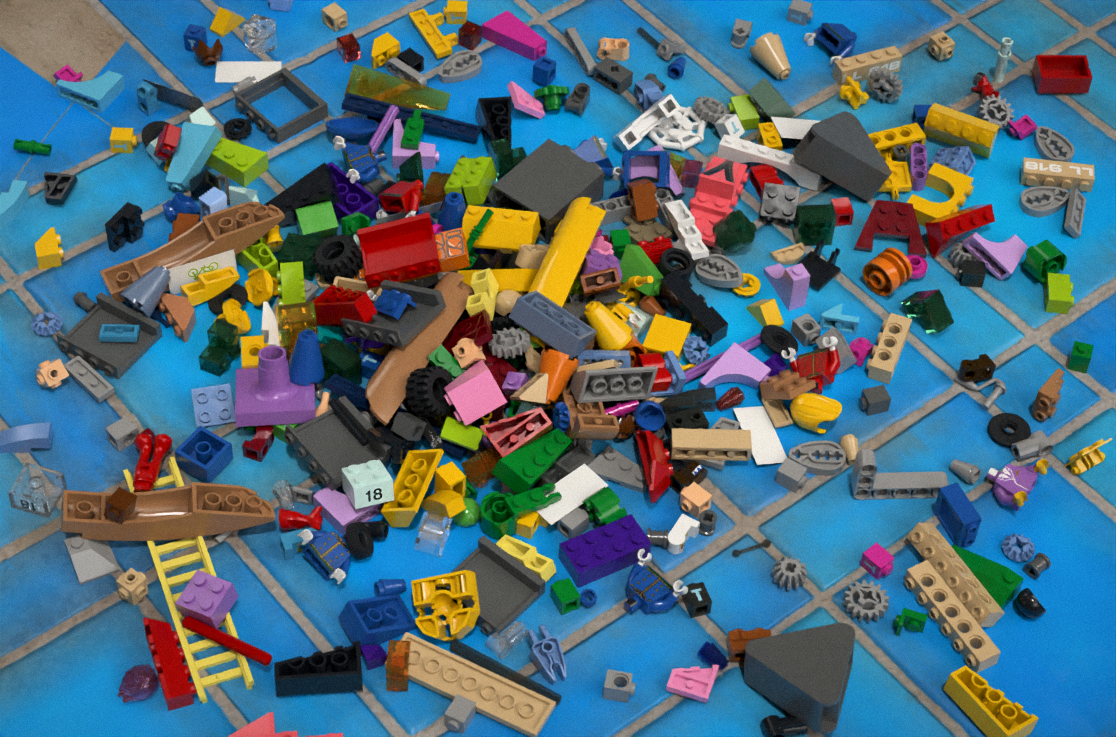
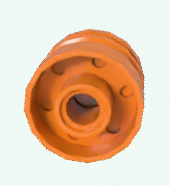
M892 247L886 248L876 258L869 261L862 271L867 286L880 296H889L899 286L909 280L913 272L912 265L904 253Z

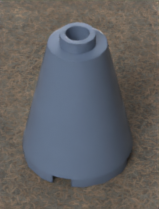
M155 266L122 290L119 295L127 304L129 303L133 306L134 310L150 317L171 279L169 276L170 271L164 266Z

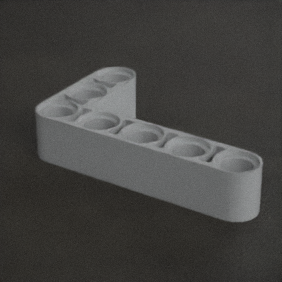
M656 188L655 200L659 205V211H657L658 218L664 227L673 232V237L677 236L664 207V203L674 200L667 189ZM628 195L590 203L606 211L601 226L623 221L626 215L632 218Z
M862 449L857 452L851 476L853 495L858 500L937 498L939 489L949 485L947 474L940 471L877 473L875 454L871 449Z

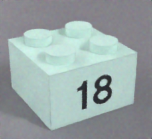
M370 460L367 463L353 464L341 468L343 490L355 509L394 500L393 479L380 460Z

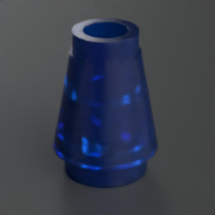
M708 641L697 653L701 657L700 660L710 665H719L721 671L730 662L714 643L711 644Z

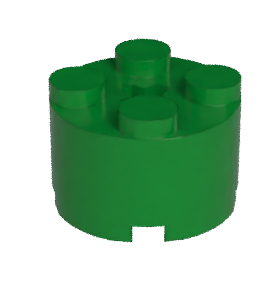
M1044 240L1036 246H1031L1027 249V256L1023 267L1038 281L1045 283L1047 273H1058L1060 269L1064 270L1067 264V257L1050 241Z
M609 487L601 488L582 501L587 510L589 522L594 521L596 528L627 516L625 508L621 509L618 504L621 502L620 499Z
M500 491L491 492L481 502L480 526L487 535L495 540H500L505 534L513 535L516 532L517 521L520 518H513L503 503L505 498L514 496L508 492L506 494L500 493Z

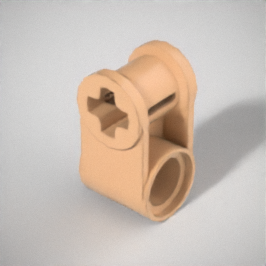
M601 38L599 40L597 56L601 60L608 57L611 60L625 61L629 58L628 40L623 38Z

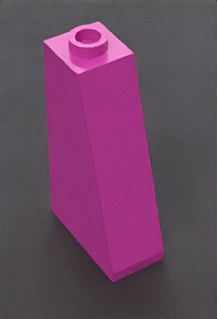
M508 10L482 24V37L532 61L547 54V41Z

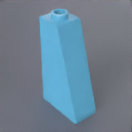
M183 123L177 151L173 155L165 180L171 186V189L176 191L190 189V180L200 173L222 137V133L216 126Z

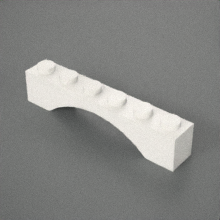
M724 134L719 143L717 153L719 158L737 163L758 162L771 165L787 173L800 186L817 191L821 183L822 175L798 162L792 154Z

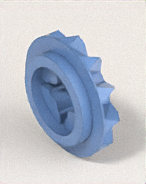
M52 310L49 313L43 311V314L37 313L36 317L32 318L31 326L36 334L42 336L52 335L61 329L62 318L59 316V313L54 314ZM45 320L49 321L48 326L44 323Z
M694 335L687 338L683 346L686 358L694 365H699L710 357L708 353L710 348L706 347V341H702L701 336L696 337Z
M1013 533L1011 536H1006L1002 543V549L1008 558L1023 562L1033 557L1035 543L1031 542L1030 537H1024L1023 533L1021 535ZM1016 543L1019 544V546H1023L1022 550L1019 549V547L1017 546L1015 547Z

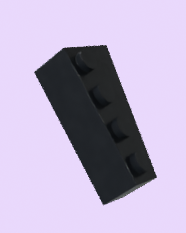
M676 269L661 279L659 304L674 319L691 323V332L698 337L701 336L702 341H706V344L712 347L727 336L728 323L712 306L710 308L707 306L705 298L701 294L697 295L691 289L693 285L688 280L684 281L680 277L682 273Z
M360 641L353 642L352 646L344 648L342 645L334 647L333 651L325 653L321 651L314 652L310 657L303 658L299 656L274 663L276 696L363 690Z

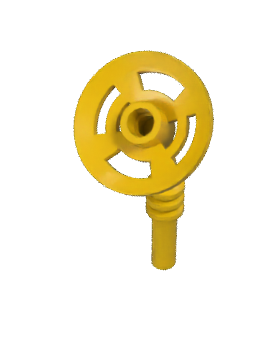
M632 276L625 283L621 282V288L616 291L625 294L627 298L619 299V301L626 303L625 301L633 297L635 298L634 301L628 305L636 307L640 302L641 294L634 288L640 287L642 284L652 283L654 278L652 276ZM610 302V303H606V304H607V305L614 306V305L617 304V303H615V302Z

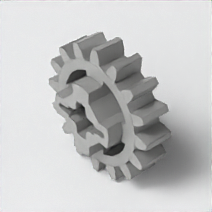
M878 68L877 71L874 69L868 76L866 83L869 86L867 90L873 92L871 96L876 95V100L881 98L883 103L886 100L889 103L893 100L896 101L902 94L904 86L900 85L902 80L897 79L899 75H894L893 70L888 72L887 68L883 71L881 68Z
M992 94L990 97L987 95L979 102L977 110L980 112L977 116L981 117L982 120L999 125L1000 131L1009 126L1008 121L1014 118L1011 114L1014 109L1009 108L1011 103L1006 104V98L1001 100L1000 95L995 98V95Z
M699 96L693 105V109L696 110L695 113L699 114L700 118L705 119L706 122L709 121L712 124L724 115L730 114L727 111L728 108L724 107L722 102H718L717 99L714 100L712 97Z
M511 327L510 330L506 328L503 329L504 331L497 330V334H493V339L488 341L489 351L492 352V355H497V358L503 356L505 359L508 356L515 358V355H522V351L527 352L528 347L531 346L530 336L527 334V331H521V328L516 330L514 327Z
M865 580L862 581V584L855 581L854 586L849 585L848 590L845 591L843 605L847 606L846 612L852 611V618L859 616V621L866 618L868 623L871 618L878 621L879 616L884 617L885 611L888 610L889 597L886 596L887 591L880 590V584L874 586V581H871L870 584H867Z

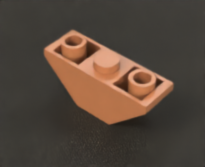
M163 293L157 304L160 312H164L167 323L169 325L172 324L175 335L181 337L184 343L188 342L196 324L195 309L187 297Z

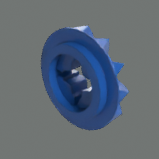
M564 402L556 403L553 409L552 423L554 424V430L558 428L565 433L570 423V412Z

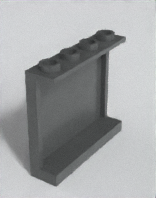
M384 280L380 284L382 291L383 289L388 291L395 289L400 293L404 292L413 297L411 301L416 303L417 306L414 308L406 305L399 320L377 312L368 323L342 318L341 321L345 332L349 336L404 347L446 307V304L439 290Z
M100 292L96 296L97 305L65 336L59 333L56 334L58 347L75 357L79 355L93 368H98L106 375L113 376L119 380L162 337L161 324ZM102 324L140 325L141 329L138 342H99L98 336Z
M345 395L338 398V404L369 440L366 446H363L333 409L294 429L289 424L286 425L284 435L287 444L296 450L297 455L306 461L310 470L315 472L320 477L321 482L325 486L327 485L331 491L342 486L341 468L353 464L367 463L370 460H380L383 464L389 461L391 457L392 447L386 441L378 443L366 434L369 428L374 427Z
M484 535L478 540V548L451 572L462 570L475 572L480 605V615L475 624L480 627L484 634L490 635L494 639L545 593L544 579ZM451 586L436 587L437 591H451ZM472 599L461 601L463 609L473 608V605H475Z

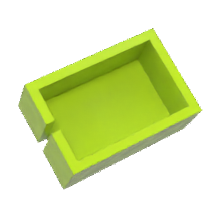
M480 156L478 158L464 157L458 159L444 187L446 195L451 192H458L463 196L461 190L463 188L468 205L483 204L497 176L492 157Z

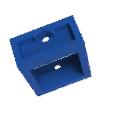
M624 151V155H622L624 173L621 176L624 187H627L626 183L631 182V156H660L659 183H653L656 188H670L669 151Z
M958 482L940 488L933 513L954 545L958 547L972 545L976 539L981 517Z

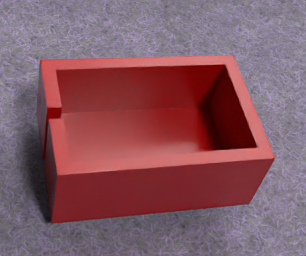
M1036 55L1032 72L1037 92L1088 93L1092 75L1090 68H1088L1089 64L1086 55Z

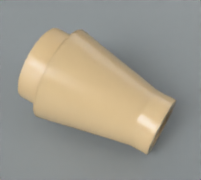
M847 434L840 438L839 445L845 451L848 463L854 465L856 454L859 451L858 439L853 434Z

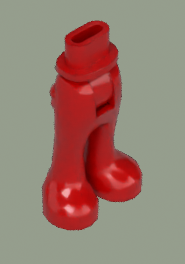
M138 434L135 437V447L140 452V456L134 471V492H148L154 488L163 457L172 447V439L166 434H158L155 437L154 443L147 434ZM152 451H153L152 461L149 462L151 453H152Z

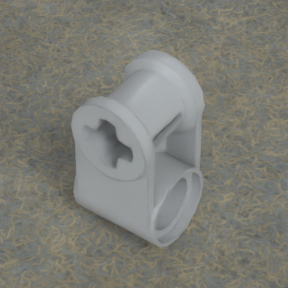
M736 18L731 45L734 48L741 49L746 46L753 22Z

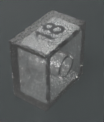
M26 462L8 492L11 507L49 518L62 497L63 490L67 488L64 473Z

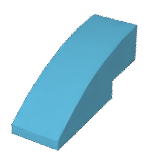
M13 180L9 193L1 192L0 230L8 225L26 204L30 195L27 181Z

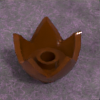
M219 38L211 49L202 40H199L197 50L195 46L192 47L196 57L206 66L217 64L223 52V46Z
M627 415L626 418L621 417L618 421L619 432L615 438L627 439V435L633 433L637 423L635 419L634 421L632 420L631 415Z

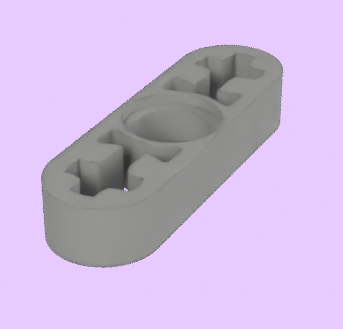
M392 57L385 63L387 70L392 75L415 90L420 91L427 85L426 78L421 73L396 57Z

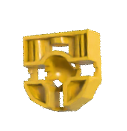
M462 570L411 581L413 603L417 608V612H419V616L415 618V621L423 634L449 642L464 638L474 628L476 620L480 615L475 572ZM451 586V591H437L436 587ZM472 599L475 605H473V608L463 609L462 600ZM431 607V609H434V613L425 616V608ZM444 615L448 618L445 621H442L439 616ZM447 624H450V631L452 637H447Z

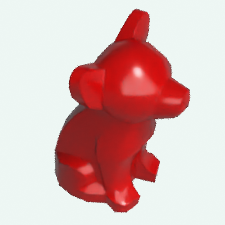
M982 76L976 87H971L972 91L982 92L983 99L987 95L990 97L994 94L995 98L999 95L998 91H994L986 76Z
M318 506L309 515L281 508L279 510V525L284 532H288L290 529H303L305 527L320 530L323 522L320 513L323 508Z

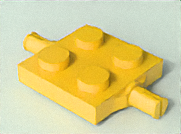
M887 152L884 154V158L892 174L877 192H891L892 199L898 200V192H911L912 189L907 162L893 161L891 153Z

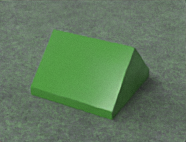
M331 201L295 209L301 243L337 233L339 226Z

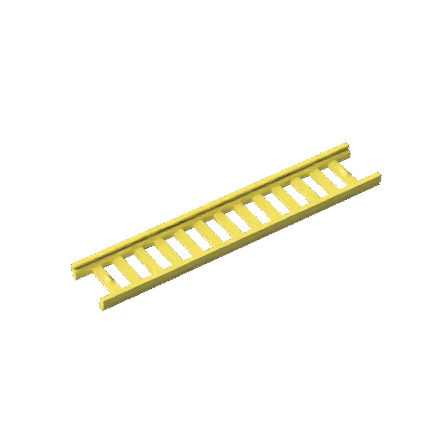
M174 456L170 457V461H168L171 475L158 478L154 483L153 489L175 484L176 487L184 486ZM126 469L123 472L129 491L132 493L134 492V480L131 472ZM203 536L184 538L160 546H156L154 541H146L199 701H202V704L208 702L204 688L239 677H243L247 690L253 689L254 680L244 655L231 650L194 661L192 654L211 647L220 646V644L210 639L192 644L188 643L187 637L197 633L183 628L181 620H184L185 617L181 615L180 611H177L175 605L182 592L172 595L170 588L189 582L197 570L166 578L165 571L202 561L204 568L198 570L217 577ZM197 546L198 552L165 562L160 560V555L171 553L178 549ZM228 612L219 627L225 626L227 634L238 638L231 615ZM237 660L239 666L237 668L204 678L199 676V670Z

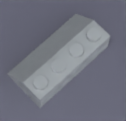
M657 366L584 370L573 374L570 390L577 403L649 399L658 368Z

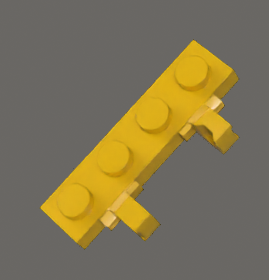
M423 8L409 13V19L437 59L453 54L451 47L458 44V36L455 32L444 36L437 27L444 24V16L441 12L428 15Z

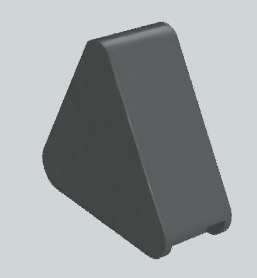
M846 111L813 124L792 151L794 158L798 162L866 201L872 199L892 174L860 121Z
M834 623L750 640L745 646L744 681L789 714L799 718L815 732L820 734L831 733L838 725L853 665L855 630L849 624Z

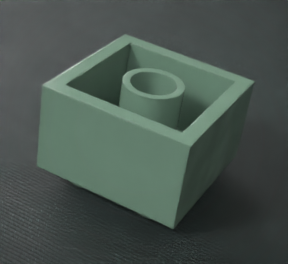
M765 77L749 90L753 96L751 100L760 108V112L770 122H773L771 117L792 118L796 114L778 90Z

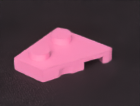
M513 81L507 85L515 108L539 119L545 116L543 105L540 101L536 100Z
M712 665V668L700 669V666L689 669H673L666 691L707 703L719 670V665Z

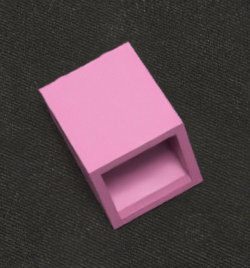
M482 360L478 361L444 387L447 393L444 395L449 406L454 405L456 411L453 412L458 422L463 421L465 426L507 403L490 370Z

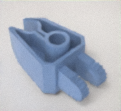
M646 79L635 82L636 100L643 111L649 109L663 97L659 86L652 80Z
M543 624L538 627L543 640L538 641L532 629L527 630V636L532 645L529 657L543 678L554 685L556 678L553 670L564 681L566 677V663L559 638L555 636L550 637L546 626Z

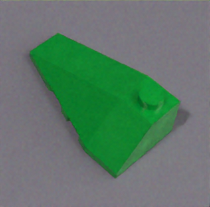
M956 545L951 546L1002 610L1019 593L1024 578L1014 571Z

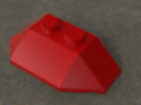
M637 430L635 431L636 441L651 503H655L671 484L670 476L674 475L672 464L667 462L670 460L668 448L664 449L662 440L651 431Z

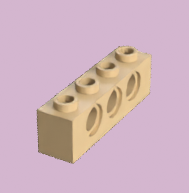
M890 313L888 320L884 319L881 328L884 331L883 333L879 332L876 341L879 344L878 346L874 345L871 353L873 359L869 358L866 369L869 370L867 378L890 384L908 337L912 319Z

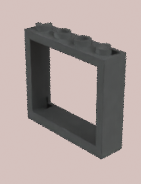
M286 68L235 94L236 109L242 112L249 121L255 123L259 130L264 131L277 144L328 117L327 103ZM284 86L311 110L277 128L255 109L251 103Z

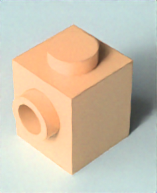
M693 482L690 486H686L681 490L679 505L685 512H689L698 519L702 511L710 508L712 495Z

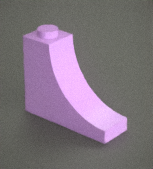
M394 119L393 169H435V162H439V151H435V144L420 142L418 150L401 148L404 129L401 119Z
M656 145L647 151H664L661 145ZM636 156L632 158L631 181L645 177L659 179L660 156ZM670 163V188L676 196H681L685 191Z
M975 232L962 242V245L979 261L985 262V267L1000 281L1013 273L1028 247L1016 234L1003 241V243H996L986 240Z
M781 263L764 268V275L788 311L805 306L810 274L802 263L784 268Z
M734 342L699 381L698 390L704 394L711 387L725 382L742 383L758 390L759 384L762 381H766V378L769 377L771 369Z
M328 486L320 489L313 495L314 508L321 506L323 509L320 514L342 536L346 533L349 525L356 522H368L379 515L384 503L355 509L347 495L336 490L331 491Z

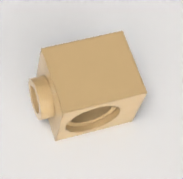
M335 2L321 9L322 22L334 32L348 25L347 12Z

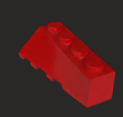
M992 204L975 205L926 222L925 226L932 258L938 256L970 231L995 222Z
M333 284L307 305L314 319L316 315L318 325H342V318L368 323L372 320V316L377 313L366 292L358 290L352 292L350 288L344 290L343 287L338 286L336 288Z
M143 618L147 644L168 711L194 704L193 695L196 694L194 683H189L188 681L191 675L188 665H183L182 660H185L182 647H177V643H180L177 631H172L170 623Z

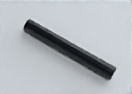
M335 399L330 400L328 405L363 446H366L369 443L366 436Z

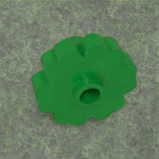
M548 85L534 91L535 99H544L546 111L560 110L561 97L569 95V87Z

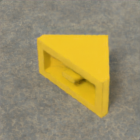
M219 7L210 26V31L223 38L243 23L245 18L234 11Z
M761 299L746 308L763 327L767 325L781 327L784 325L775 299Z

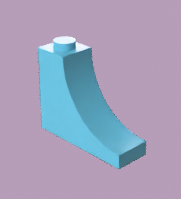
M108 70L100 77L84 82H68L59 79L56 83L59 97L102 113L125 89L123 75Z

